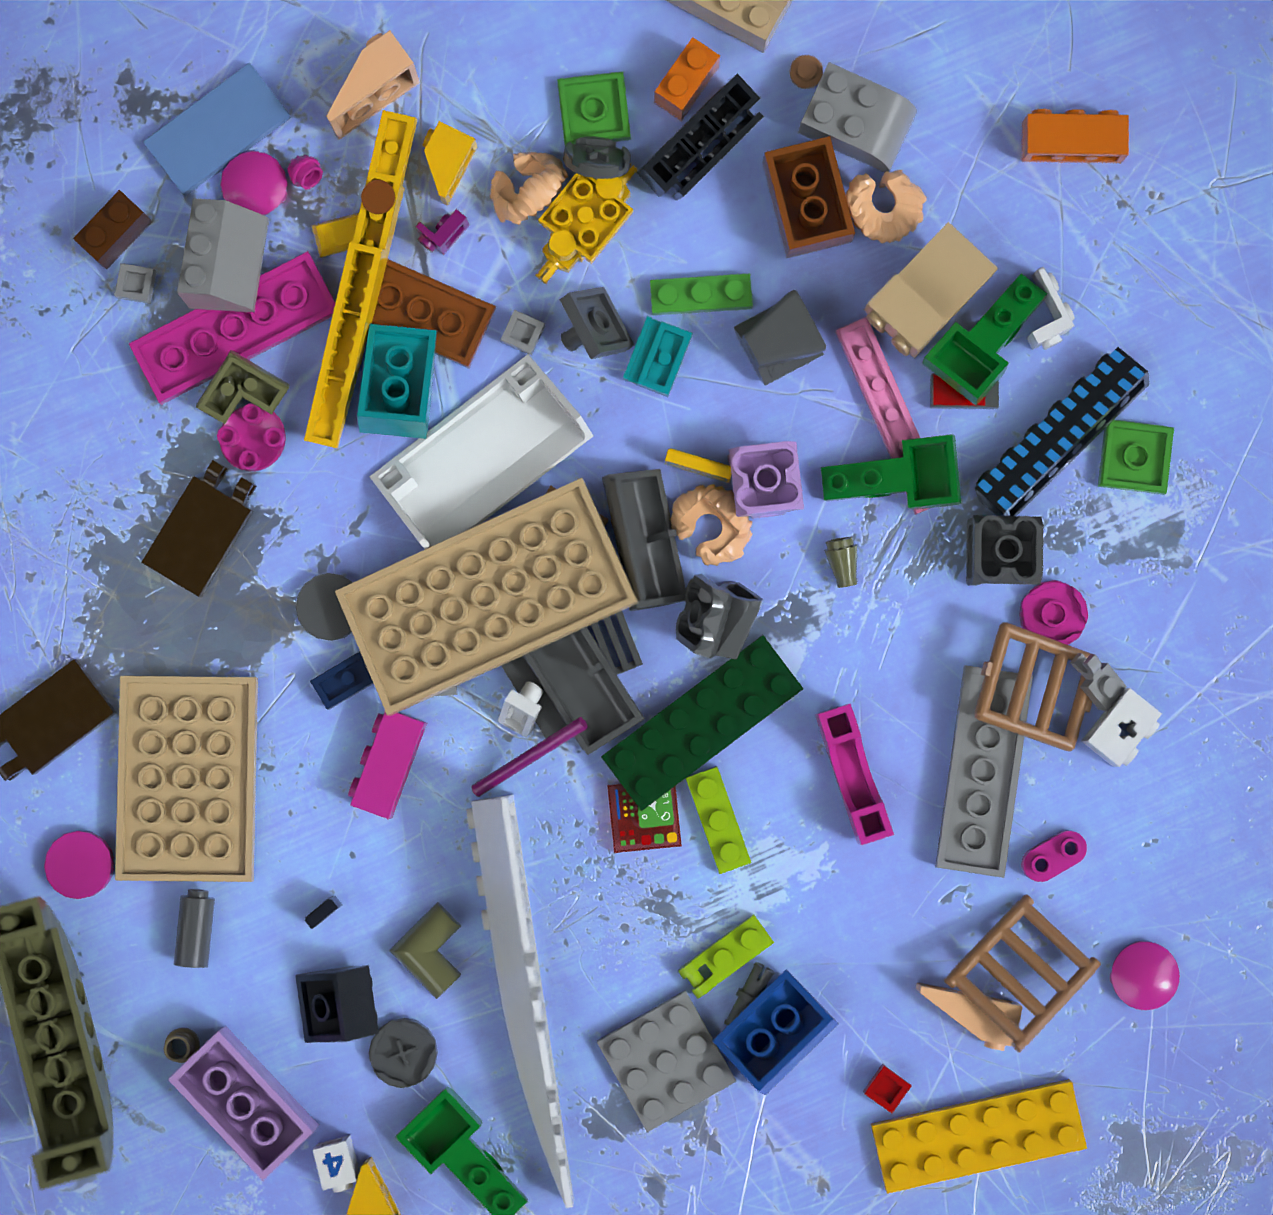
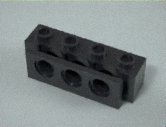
M737 73L636 173L659 197L673 187L676 192L672 197L676 201L683 198L764 117L760 112L753 115L749 111L760 97ZM738 116H742L743 119L726 135L725 129ZM715 139H718L720 142L707 156L702 158L701 153ZM695 162L697 165L679 182L677 177L691 163Z

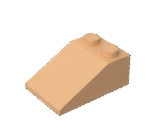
M390 30L384 35L382 33L376 34L367 41L366 47L362 49L326 115L339 140L420 83L413 61Z

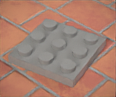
M686 990L597 1040V1044L647 1132L736 1082L720 1050L712 1042L713 1038Z

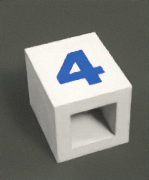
M351 1135L318 1143L313 1149V1154L322 1189L333 1188V1192L337 1193L353 1188V1182L357 1181L360 1170Z

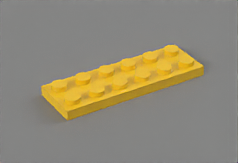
M1070 1079L871 1123L887 1194L1087 1149L1075 1092Z

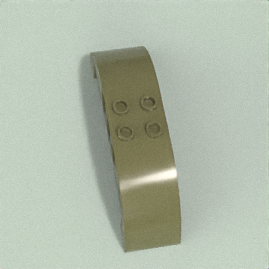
M40 896L1 906L0 987L42 1146L40 1150L31 1155L39 1190L108 1172L111 1169L113 1157V1117L110 1093L81 975L60 922L52 909Z

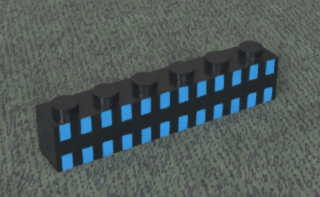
M1119 347L1111 354L1106 353L1098 360L1095 370L1087 378L1085 376L1081 377L1072 387L1071 393L1063 401L1058 400L1052 405L1048 411V416L1040 424L1035 423L1026 431L1023 441L1016 447H1010L1006 450L1000 459V463L992 471L987 470L979 477L975 487L978 500L996 516H1017L1150 385L1148 370Z

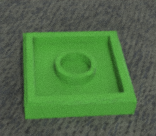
M623 72L557 79L565 146L570 141L572 144H576V139L580 137H601L613 140L614 142L631 140Z
M1113 420L1104 429L1098 487L1160 495L1167 494L1174 427Z

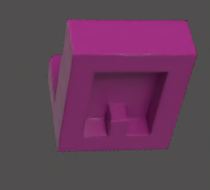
M456 209L451 215L447 213L439 220L435 227L437 230L435 234L421 222L415 228L420 235L417 240L427 250L433 252L437 249L444 255L470 225L467 217Z

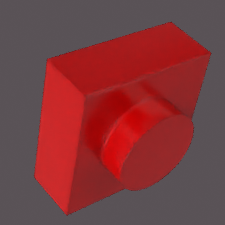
M882 1064L863 1090V1093L892 1114L912 1085Z

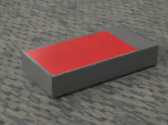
M932 373L930 375V409L999 408V381L977 405H974L936 374Z

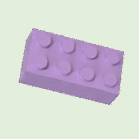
M227 1026L219 1030L168 1079L262 1181L319 1126Z

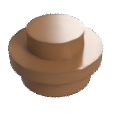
M811 55L797 57L790 67L792 82L802 89H810L817 86L823 75L821 62Z

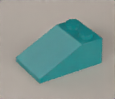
M369 324L357 412L360 433L427 439L437 330Z

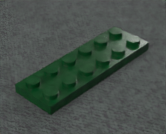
M762 635L743 649L737 659L731 658L602 755L601 758L640 811H643L804 688L764 635Z

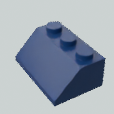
M786 969L712 1042L754 1088L766 1096L839 1023Z

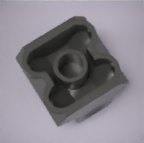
M796 290L787 293L771 308L734 327L742 348L759 379L765 386L824 355L823 351L826 350V344Z
M973 515V518L968 519L966 544L967 585L976 586L983 583L1041 584L1043 576V522L1041 517Z
M703 574L694 575L686 587L685 608L679 614L676 622V639L693 653L707 658L721 656L737 659L761 608L763 598L741 583L724 582L721 586H718Z

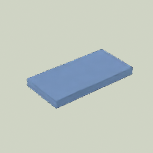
M249 62L144 140L143 143L183 196L186 197L226 167L232 159L241 153H245L289 120L291 116Z

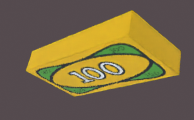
M671 448L667 451L664 465L726 483L730 481V465Z

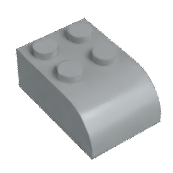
M828 62L801 121L798 134L812 140L830 136L834 150L883 172H890L915 118L917 109L900 94Z

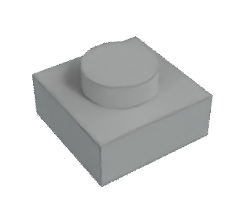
M121 263L114 296L118 299L150 304L156 271L151 268Z
M514 310L500 340L502 343L532 356L544 330L545 323Z

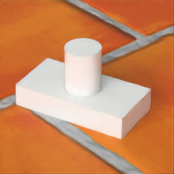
M526 682L520 693L511 690L504 701L497 722L527 738L541 709V706L537 703L543 694V690L532 682Z

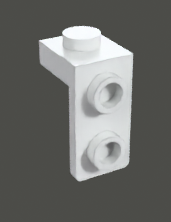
M1041 267L1035 271L1032 278L1035 284L1047 293L1044 301L1055 321L1033 331L1027 337L1032 350L1041 345L1046 350L1062 342L1061 335L1069 332L1074 327L1072 321L1075 319L1067 302L1062 303L1057 293L1059 285L1056 278L1051 272L1047 273L1045 268Z

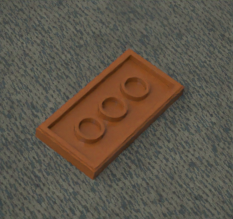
M388 259L372 324L437 330L435 354L470 368L496 310V306Z

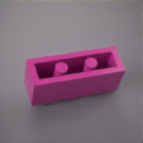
M384 712V715L378 713L372 728V732L376 733L373 745L365 747L360 760V764L364 765L363 772L360 778H354L348 796L353 798L351 806L386 819L393 818L427 726L426 722L399 712L388 716L386 712Z

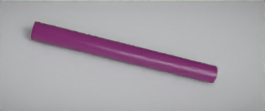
M582 717L572 721L471 786L473 793L480 797L588 728L587 723Z

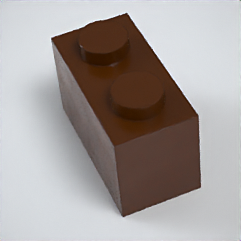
M118 190L73 239L107 270L153 221L123 192Z

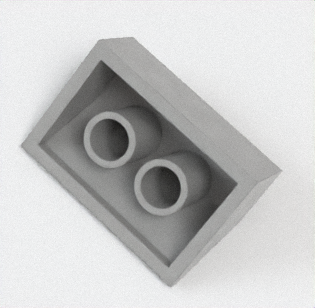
M193 199L177 293L189 309L255 311L269 224L267 216L226 200Z

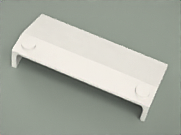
M527 354L427 432V439H417L369 477L424 549H427L480 525L591 439L593 434L582 416L530 355Z

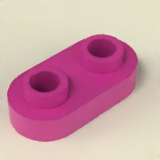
M1061 831L1028 850L1022 858V870L1031 880L1037 882L1048 881L1084 859L1087 852L1086 841L1077 832ZM1068 842H1073L1075 844V851L1068 855L1065 852V845ZM1038 859H1044L1046 862V868L1043 871H1037L1035 868V863Z

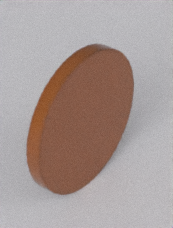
M383 180L371 181L362 191V204L373 214H384L395 203L394 189Z

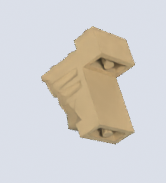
M948 222L898 275L895 274L867 303L864 309L866 314H868L866 319L878 332L883 333L886 331L893 338L891 342L904 356L910 354L915 359L931 342L934 336L945 327L948 321L995 274L998 268Z

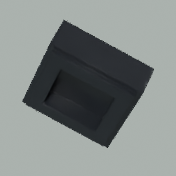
M331 896L307 915L304 921L311 929H314L339 909L342 903L336 896Z

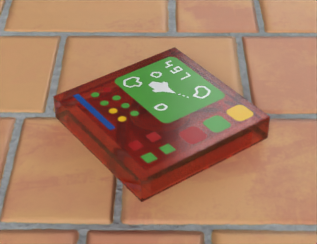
M621 784L607 785L614 853L682 846L676 786L643 811H640Z

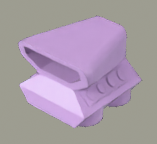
M784 441L729 449V455L727 456L728 463L731 466L736 517L751 516V518L781 516L785 515L786 512L804 509L796 442Z

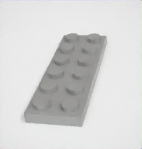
M965 665L963 668L935 867L1004 878L1024 736L975 718L974 712L985 676L980 675L982 668ZM1000 671L990 710L1006 715L1018 673ZM1033 675L1030 679L1019 718L1023 722L1027 721Z

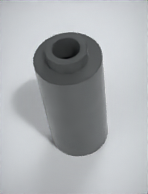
M188 889V895L180 896L174 965L189 968L208 967L215 898L208 897L209 891Z

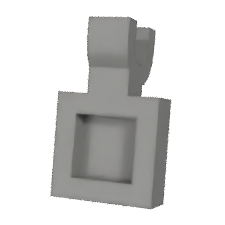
M1078 653L1070 662L1086 679L1080 688L1098 710L1108 711L1127 687L1108 663H1101L1095 654H1090L1086 659L1082 653Z

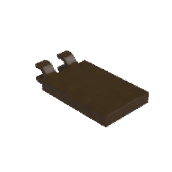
M214 460L208 466L203 480L195 476L192 477L141 562L198 597L203 596L253 513L245 505L257 487L241 477L231 498L217 490V487L226 475L228 468Z
M73 659L0 714V747L8 742L18 755L0 767V775L4 781L13 780L26 769L32 775H36L117 714L78 660Z

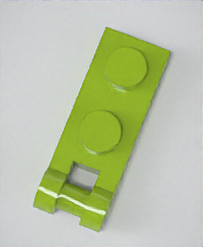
M753 914L678 970V973L683 979H688L693 986L691 991L699 999L774 944V941ZM704 964L713 973L706 979L698 971Z

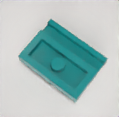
M647 316L624 373L623 380L668 397L693 333Z

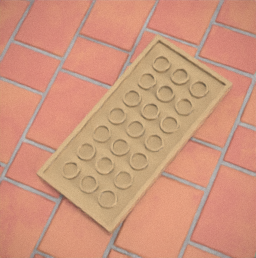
M583 478L564 485L335 591L388 716L394 715L638 604Z

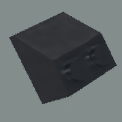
M369 965L347 966L295 975L305 1043L348 1042L379 1034L378 1016L372 990L373 981Z

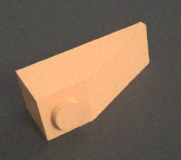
M917 982L916 990L977 1038L985 1041V1047L1004 1051L1005 1045L1012 1046L1013 1040L963 992ZM988 997L1019 1027L1022 1005L1014 1001Z

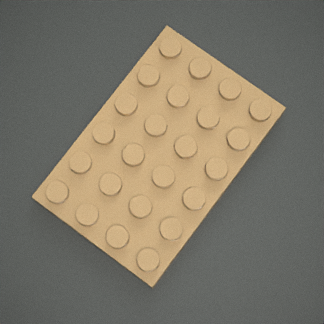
M120 676L115 881H254L257 677Z

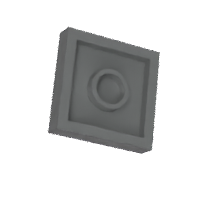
M604 287L571 292L559 299L573 325L571 329L561 334V341L569 351H575L579 346L583 345L590 359L626 352L635 346Z

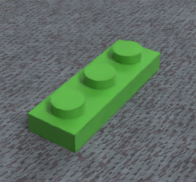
M750 273L650 280L652 316L752 309L753 307Z

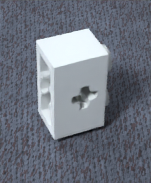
M1125 688L1109 710L1104 711L1081 742L1111 766L1120 767L1122 764L1127 766L1138 754L1139 750L1136 746L1143 737L1149 739L1158 729L1160 723L1157 720L1162 713L1131 688ZM1129 723L1126 728L1130 733L1129 736H1119L1122 730L1118 725Z

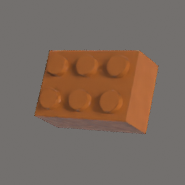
M828 136L764 152L762 164L786 257L791 258L851 243L855 230L831 137Z

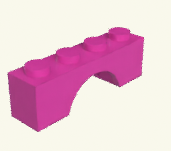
M851 704L815 714L857 844L862 846L894 835L884 803L875 786L867 763L862 737Z

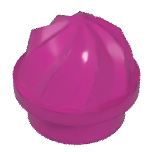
M305 154L302 156L297 155L295 159H292L287 169L291 182L303 189H311L316 186L323 175L318 160Z

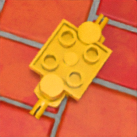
M630 163L629 171L616 178L596 180L578 173L571 178L538 219L539 224L551 232L550 240L542 249L547 262L535 274L539 280L547 284L557 269L569 273L578 260L582 262L585 259L590 264L595 261L633 213V208L625 202L631 196V192L626 184L635 172L638 171L634 165L631 167Z

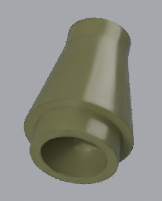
M842 537L826 541L827 549L824 552L835 576L837 587L842 588L856 585L857 544L853 543V537Z

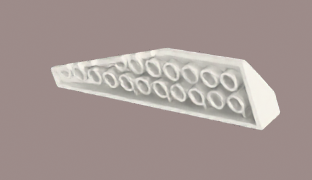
M514 794L471 801L472 808L466 809L469 829L475 828L477 842L471 843L474 863L480 862L482 876H476L479 897L485 896L487 906L486 910H481L484 931L490 930L500 996L518 1075L540 1144L566 1208H571L574 1204V1196Z

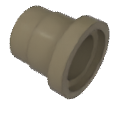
M189 1028L175 1029L165 1040V1056L173 1062H187L199 1050V1038ZM178 1038L186 1043L187 1052L185 1055H178L174 1052L172 1048L174 1039Z

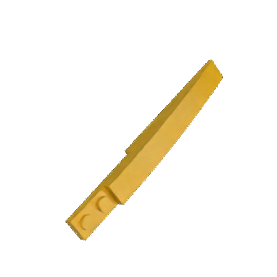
M385 110L382 111L366 185L374 180L387 182L394 189L395 203L388 212L373 214L361 202L353 241L349 242L304 441L338 448L367 343L369 324H372L405 189L403 181L418 121L415 117Z

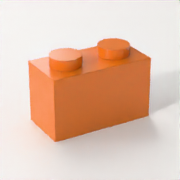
M692 37L654 91V103L682 121L718 70L720 55Z

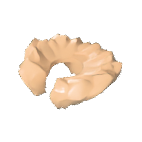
M536 152L513 154V163L516 170L522 176L532 175V177H529L524 182L523 186L519 187V194L515 193L513 183L504 172H495L491 181L490 199L493 200L495 214L500 222L504 223L508 220L520 225L521 221L528 219V216L536 217L537 211H542L544 207H549L552 199L557 196L558 192L562 191V183L568 177V173L563 168V163L551 154Z
M895 170L892 173L886 171L880 180L879 188L887 187L894 196L895 205L889 213L879 212L872 203V195L876 185L875 181L867 173L855 176L849 183L846 199L854 225L861 229L865 237L871 240H878L880 243L900 241L910 231L914 232L917 224L923 221V203L926 202L927 197L920 187L910 182L909 177L902 170Z
M714 484L707 487L699 485L694 490H688L687 493L678 496L673 503V513L670 520L671 527L676 529L679 540L692 536L697 520L705 514L716 516L722 524L721 534L716 539L705 541L696 547V556L701 557L705 565L718 566L721 562H732L744 555L743 549L752 536L750 531L752 521L749 520V516L736 517L734 493L732 490L726 491L722 486L715 487Z

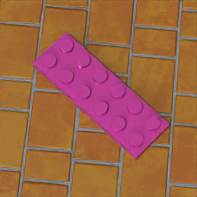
M307 251L260 276L254 312L195 309L129 343V346L158 402L162 405L213 379L230 350L250 360L331 318L335 301L314 260Z

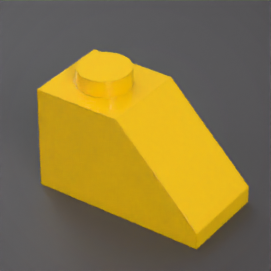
M439 121L435 130L432 128L428 130L422 146L425 147L424 152L441 202L448 206L477 149L475 138Z
M373 1158L366 1159L361 1166L347 1215H401Z

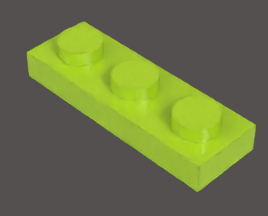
M718 767L687 777L686 781L719 874L751 864L750 856Z

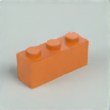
M1036 109L1028 113L1022 122V162L1122 163L1129 155V115H1119V112L1116 110H1103L1098 112V114H1085L1084 110L1074 109L1066 111L1065 114H1052V111L1049 109Z

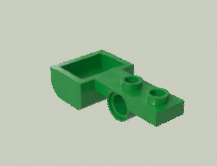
M1020 274L970 331H967L955 322L924 357L922 364L974 405H977L1000 380L1009 364L997 353L1003 346L1006 347L1012 341L1024 322L1045 300L1047 293L1023 274Z
M955 435L902 440V458L821 467L824 501L875 498L907 492L908 508L913 510L961 504Z
M447 1086L395 1137L430 1175L444 1163L492 1215H515L528 1202V1198L504 1174L499 1163L471 1139V1136L481 1127L483 1122L463 1099Z

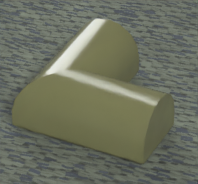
M230 350L197 402L196 408L226 424L240 400L244 398L272 415L290 385L235 351Z
M439 902L389 950L436 999L461 975L438 951L461 927Z

